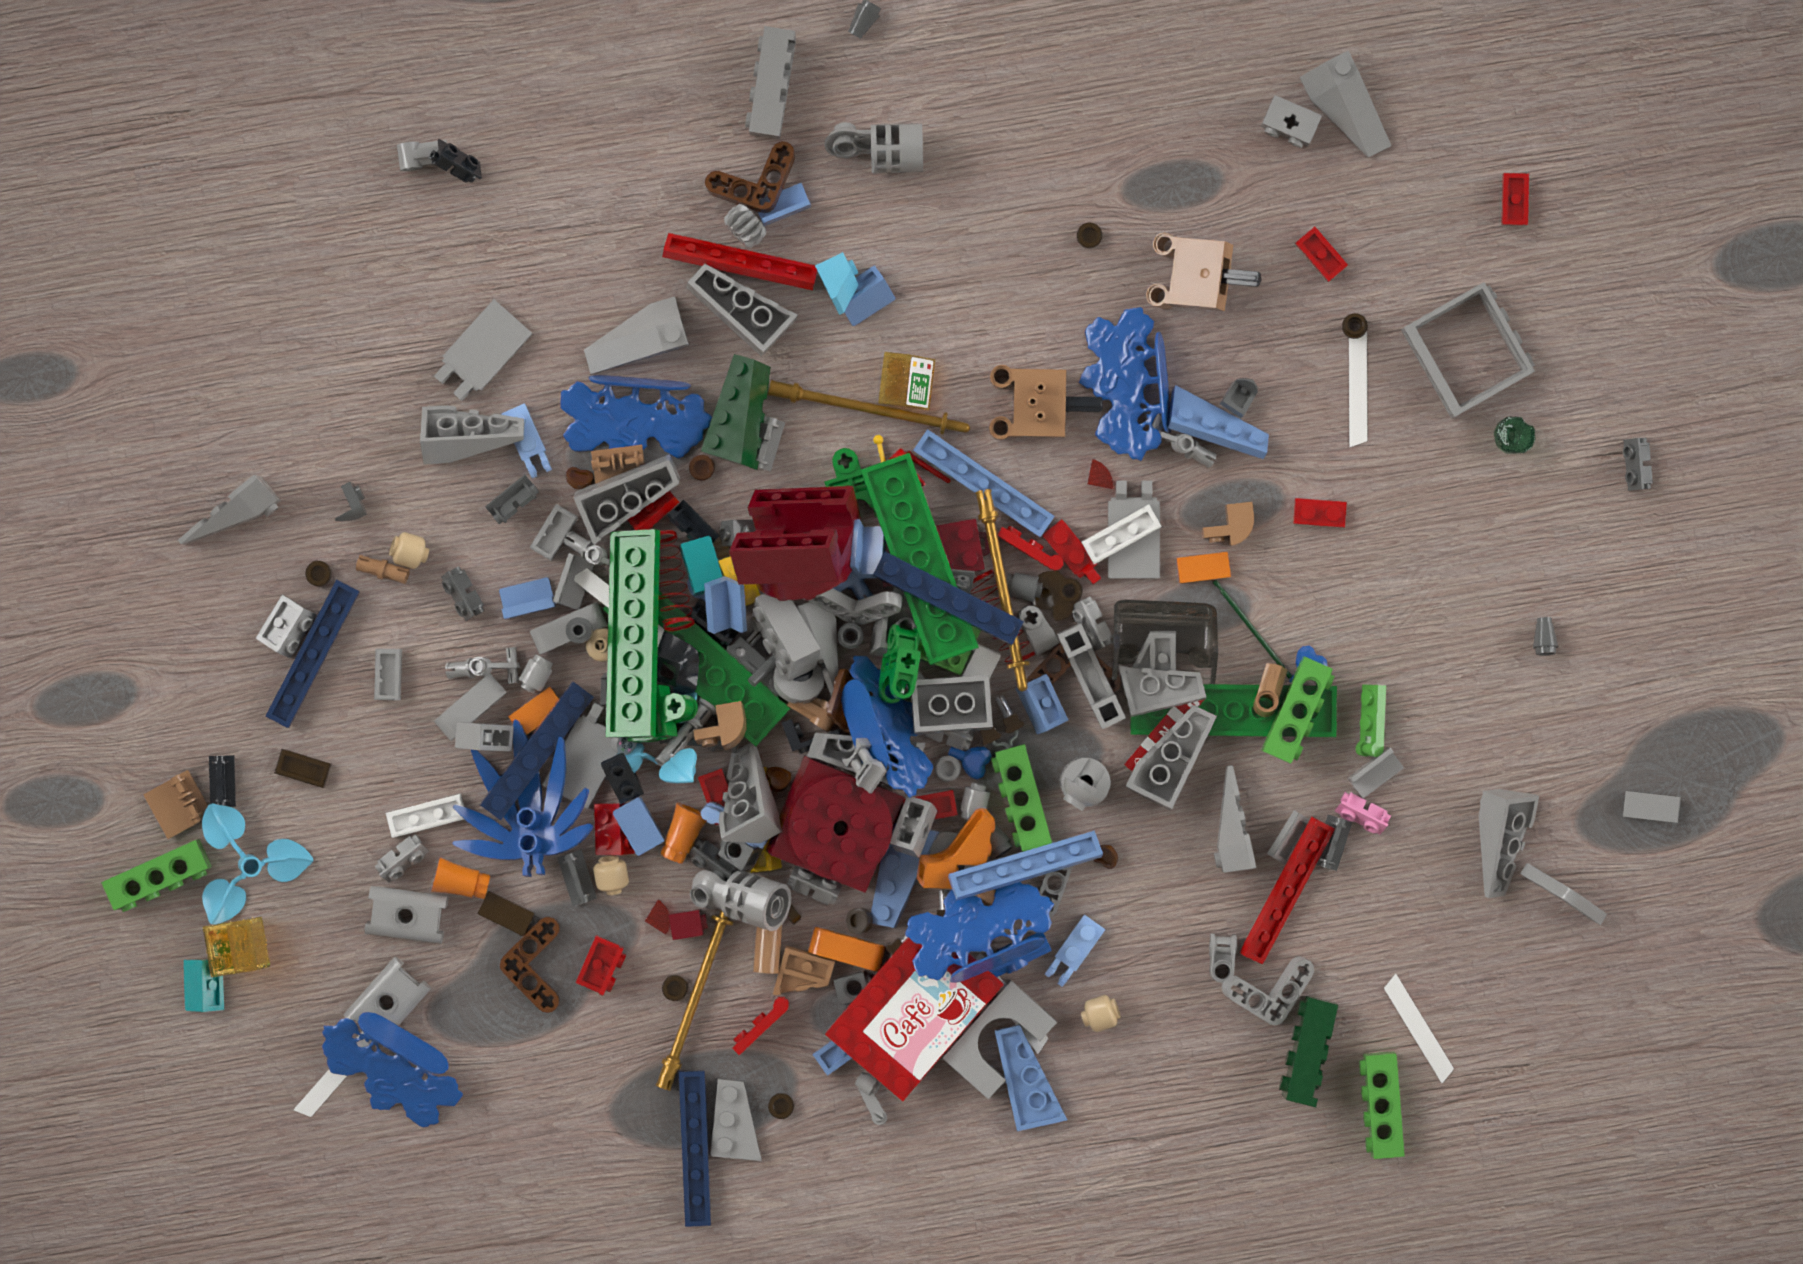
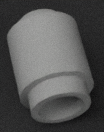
M535 654L533 659H529L518 679L523 682L520 687L533 694L536 690L541 692L553 671L551 667L554 663Z
M972 782L971 786H965L960 807L962 818L969 820L975 810L979 808L987 809L990 792L986 790V785Z

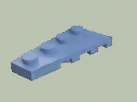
M1176 385L1171 392L1167 428L1264 459L1267 454L1269 434Z
M894 823V825H893V827H892V834H893V832H894V829H895L897 823ZM930 830L921 855L930 854L932 844L939 834L938 831ZM889 844L887 852L880 862L871 915L873 924L896 928L908 903L913 886L918 881L916 878L919 858L898 852L891 844Z
M1020 1024L995 1030L1017 1131L1066 1121L1067 1118Z

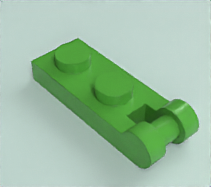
M1362 684L1360 741L1356 745V753L1359 756L1379 757L1384 751L1386 685Z

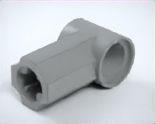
M438 141L397 144L400 171L422 169L423 166L433 165L429 155L433 150H438Z

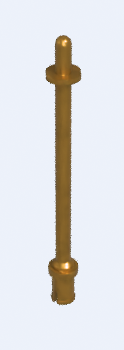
M771 380L768 396L789 399L791 403H796V401L802 399L940 428L941 435H944L945 429L963 433L970 431L968 423L947 419V412H944L943 418L804 390L802 386H799L800 383L795 382L792 385Z
M985 489L984 495L983 490L975 492L980 512L978 520L985 524L1002 611L1014 616L995 521L999 517L998 511L994 509L992 490ZM1017 635L1013 645H1009L1013 663L1007 665V669H1014L1018 690L1024 692L1028 688L1024 667L1029 666L1030 662L1022 660Z
M722 909L719 916L712 915L711 917L717 922L670 1055L662 1059L663 1067L656 1086L669 1091L672 1089L677 1070H680L682 1066L679 1057L726 925H733L734 923L724 915Z

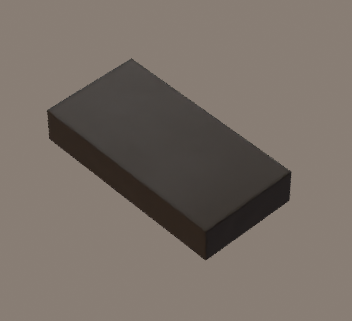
M281 749L274 773L325 788L332 763Z
M490 890L477 913L521 936L525 935L535 915L534 912Z

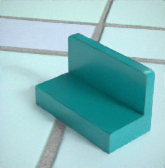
M710 536L680 544V552L693 595L704 594V583L723 577Z
M213 959L184 960L186 1011L208 1012L224 1010L223 973L215 974Z

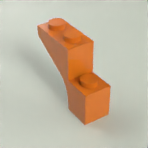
M986 808L975 810L959 834L945 850L936 854L920 855L916 879L923 888L952 889L948 875L958 871L957 865L977 866L987 863V857H990L992 850L990 837L991 833L995 830V819Z

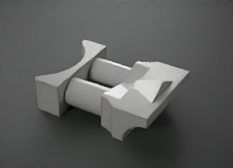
M856 738V747L853 755L848 759H842L846 768L853 767L856 772V785L864 788L868 793H872L887 770L881 761L872 758L868 751L871 746L867 738Z

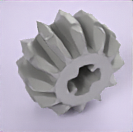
M738 204L735 208L733 207L724 217V223L728 229L748 248L759 244L766 235V228L752 211L742 204Z

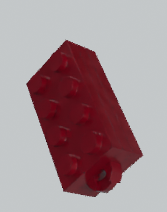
M976 519L936 525L951 569L975 572L985 570L983 557L990 553L987 534L978 531ZM981 539L985 541V549L981 547ZM886 544V550H885V552H887V553L890 554L889 549H888L887 544ZM882 581V583H883V588H885V587H891V586H892V585H890V584H888V583Z

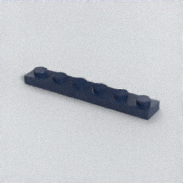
M887 552L883 553L872 575L1011 646L1024 621Z
M336 579L265 717L286 728H290L360 593L359 590Z
M572 681L479 805L501 821L555 750L558 738H564L594 697Z
M705 1070L679 1071L685 1227L711 1226Z

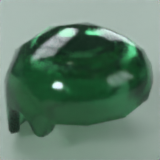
M1508 416L1499 421L1493 434L1496 446L1502 452L1509 455L1526 453L1533 447L1536 441L1534 426L1527 424L1522 417Z

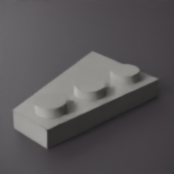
M1119 666L1131 717L1206 699L1200 672L1162 671L1150 668L1138 669Z
M718 1078L711 1156L762 1161L744 1081Z

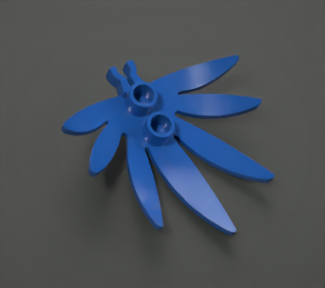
M516 719L513 721L514 758L528 741L521 723ZM558 738L546 791L544 811H542V787L538 771L518 797L520 810L518 811L514 803L504 816L505 820L512 827L510 832L495 820L477 811L453 805V809L468 823L486 835L503 842V844L485 840L453 841L452 844L467 852L486 858L498 860L523 859L525 864L522 872L525 877H532L531 870L534 865L536 866V874L540 876L545 875V868L542 865L544 856L560 854L580 844L592 831V824L581 825L567 833L565 832L574 824L582 812L588 798L589 789L584 788L561 814L555 825L552 826L561 803L566 778L564 738ZM471 749L478 772L489 792L500 778V775L478 750Z

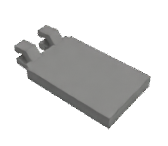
M493 299L443 355L444 359L442 362L445 365L440 368L434 377L444 384L455 372L464 382L461 383L453 394L463 401L473 389L476 392L478 389L482 391L533 333Z
M1115 481V497H1111V501H1108V527L1148 504L1160 523V501H1157V497H1152V481H1141V497H1127V481ZM1160 528L1108 557V578H1160Z
M597 702L593 704L587 717L582 715V717L577 719L565 741L566 778L563 796L573 801L584 788L589 789L588 798L584 806L586 809H589L606 777L601 767V762L618 754L612 749V738L606 737V727L597 723L605 708ZM550 771L543 783L545 787L548 786Z

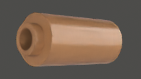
M782 925L774 931L756 927L753 972L779 973Z

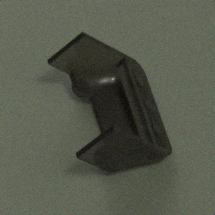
M1128 599L1115 603L1111 654L1112 680H1117L1118 664H1129L1137 659V651L1141 650L1150 631H1176V653L1188 654L1189 662L1198 668H1209L1210 684L1215 685L1219 652L1217 610L1214 606L1207 603Z

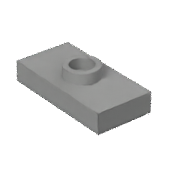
M556 504L529 548L552 561L562 546L564 539L567 538L566 535L571 531L579 517Z
M375 648L374 700H401L402 649Z
M1294 810L1267 854L1286 865L1309 819Z

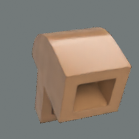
M1252 502L1225 505L1227 525L1202 528V538H1209V543L1223 542L1224 536H1228L1229 546L1244 541L1250 535L1254 526Z
M741 701L716 705L719 726L693 730L696 743L698 745L702 744V747H712L717 745V741H721L724 750L735 747L742 740L746 732V717Z

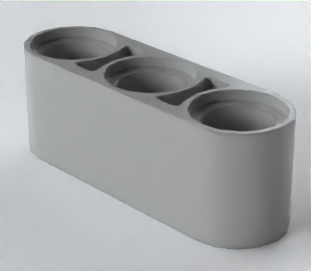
M598 602L529 631L539 655L572 642L566 635V625L573 618L581 617L587 619L592 624L593 631L608 626ZM580 625L575 626L574 633L581 635L583 627Z
M490 673L442 713L434 723L452 741L455 739L457 722H475L507 692Z

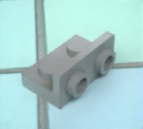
M282 594L256 639L275 652L291 658L293 653L299 648L306 632L312 627L316 614Z

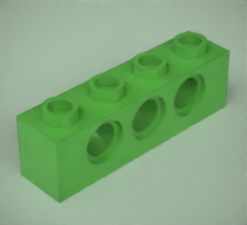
M1305 656L1301 658L1263 744L1262 752L1290 764L1293 759L1296 761L1299 759L1303 750V746H1300L1303 736H1309L1314 724L1310 722L1313 713L1318 714L1323 705L1324 699L1321 698L1324 688L1329 690L1335 676L1331 675L1332 668ZM1307 680H1312L1316 684V691L1312 695H1307L1303 691V684ZM1299 703L1306 708L1304 717L1300 719L1296 718L1292 713L1293 707ZM1287 727L1293 728L1296 734L1291 742H1286L1282 738V732Z
M1025 744L996 751V757L991 758L995 773L1000 772L1003 782L998 783L1002 798L1007 797L1010 806L1005 808L1009 823L1014 822L1017 831L1012 833L1015 847H1021L1022 852L1051 844L1052 840ZM1012 766H1017L1021 770V777L1016 781H1011L1007 778V770ZM1024 791L1027 793L1028 801L1025 805L1019 806L1014 803L1013 797L1016 792ZM1025 816H1031L1035 820V826L1031 830H1024L1020 825L1021 819Z
M197 839L101 883L113 910L121 908L122 912L137 907L136 901L145 898L146 902L161 896L159 891L168 887L169 891L183 886L182 880L192 877L194 881L208 875L206 870L212 866L200 839ZM179 859L184 860L187 864V870L184 874L176 870L175 865ZM155 870L161 871L164 875V880L161 884H156L152 879V874ZM132 880L140 885V891L137 895L129 891V883Z
M1394 1051L1363 1054V1060H1359L1360 1075L1365 1076V1086H1361L1362 1101H1367V1112H1363L1364 1126L1369 1127L1370 1136L1365 1138L1366 1152L1371 1153L1373 1159L1405 1157L1397 1054ZM1377 1073H1383L1386 1077L1385 1083L1381 1086L1373 1084V1077ZM1379 1099H1386L1388 1102V1106L1383 1112L1375 1110V1103ZM1383 1124L1389 1125V1134L1386 1137H1378V1127Z

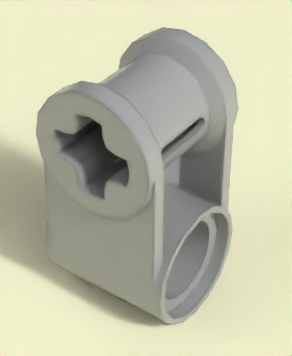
M1026 606L1019 611L1018 619L1024 621L1022 628L1037 656L1060 643L1039 608ZM1027 611L1036 613L1037 616L1034 617V624L1024 621L1027 617Z
M1210 933L1209 972L1211 978L1216 982L1223 983L1229 976H1234L1237 935L1232 934L1231 937H1223ZM1218 944H1226V945H1229V946H1228V947H1219V946H1217V945H1218ZM1219 964H1225L1229 970L1228 975L1222 979L1215 975V968Z

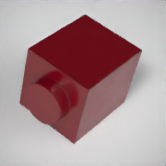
M700 908L669 914L672 940L704 935V929H708L706 913L701 914Z

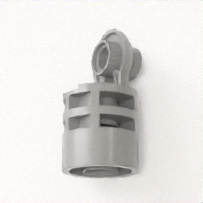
M843 122L834 127V130L826 137L824 143L826 151L838 158H852L860 154H871L872 173L923 172L922 123L871 124L870 130H857L855 125Z
M1078 757L1071 760L1063 768L1059 780L1061 790L1065 796L1063 799L1081 811L1085 807L1099 804L1107 796L1111 784L1110 776L1105 766L1089 757ZM1089 775L1091 777V785L1081 780L1080 777Z
M703 870L698 872L693 879L690 899L697 907L714 910L722 909V912L728 918L768 931H774L784 923L791 906V891L786 884L741 870L734 872L727 882L723 881L717 874Z

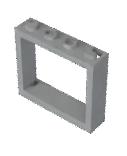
M1485 282L1401 329L1450 418L1456 417L1535 372L1532 356L1529 352L1524 353L1520 346L1523 343L1520 335L1516 330H1511L1507 323L1510 321L1507 312L1503 307L1499 309L1495 302V299H1497L1495 291L1493 292L1490 285L1486 286ZM1478 295L1521 371L1459 405L1417 329Z

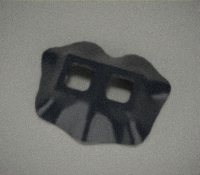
M664 631L657 653V685L669 686L670 694L683 695L693 693L697 688L699 673L698 651L687 642ZM662 663L675 667L673 679L661 676Z

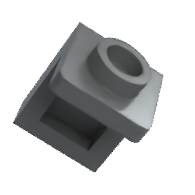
M753 519L721 521L719 537L722 546H731L737 533L755 532Z

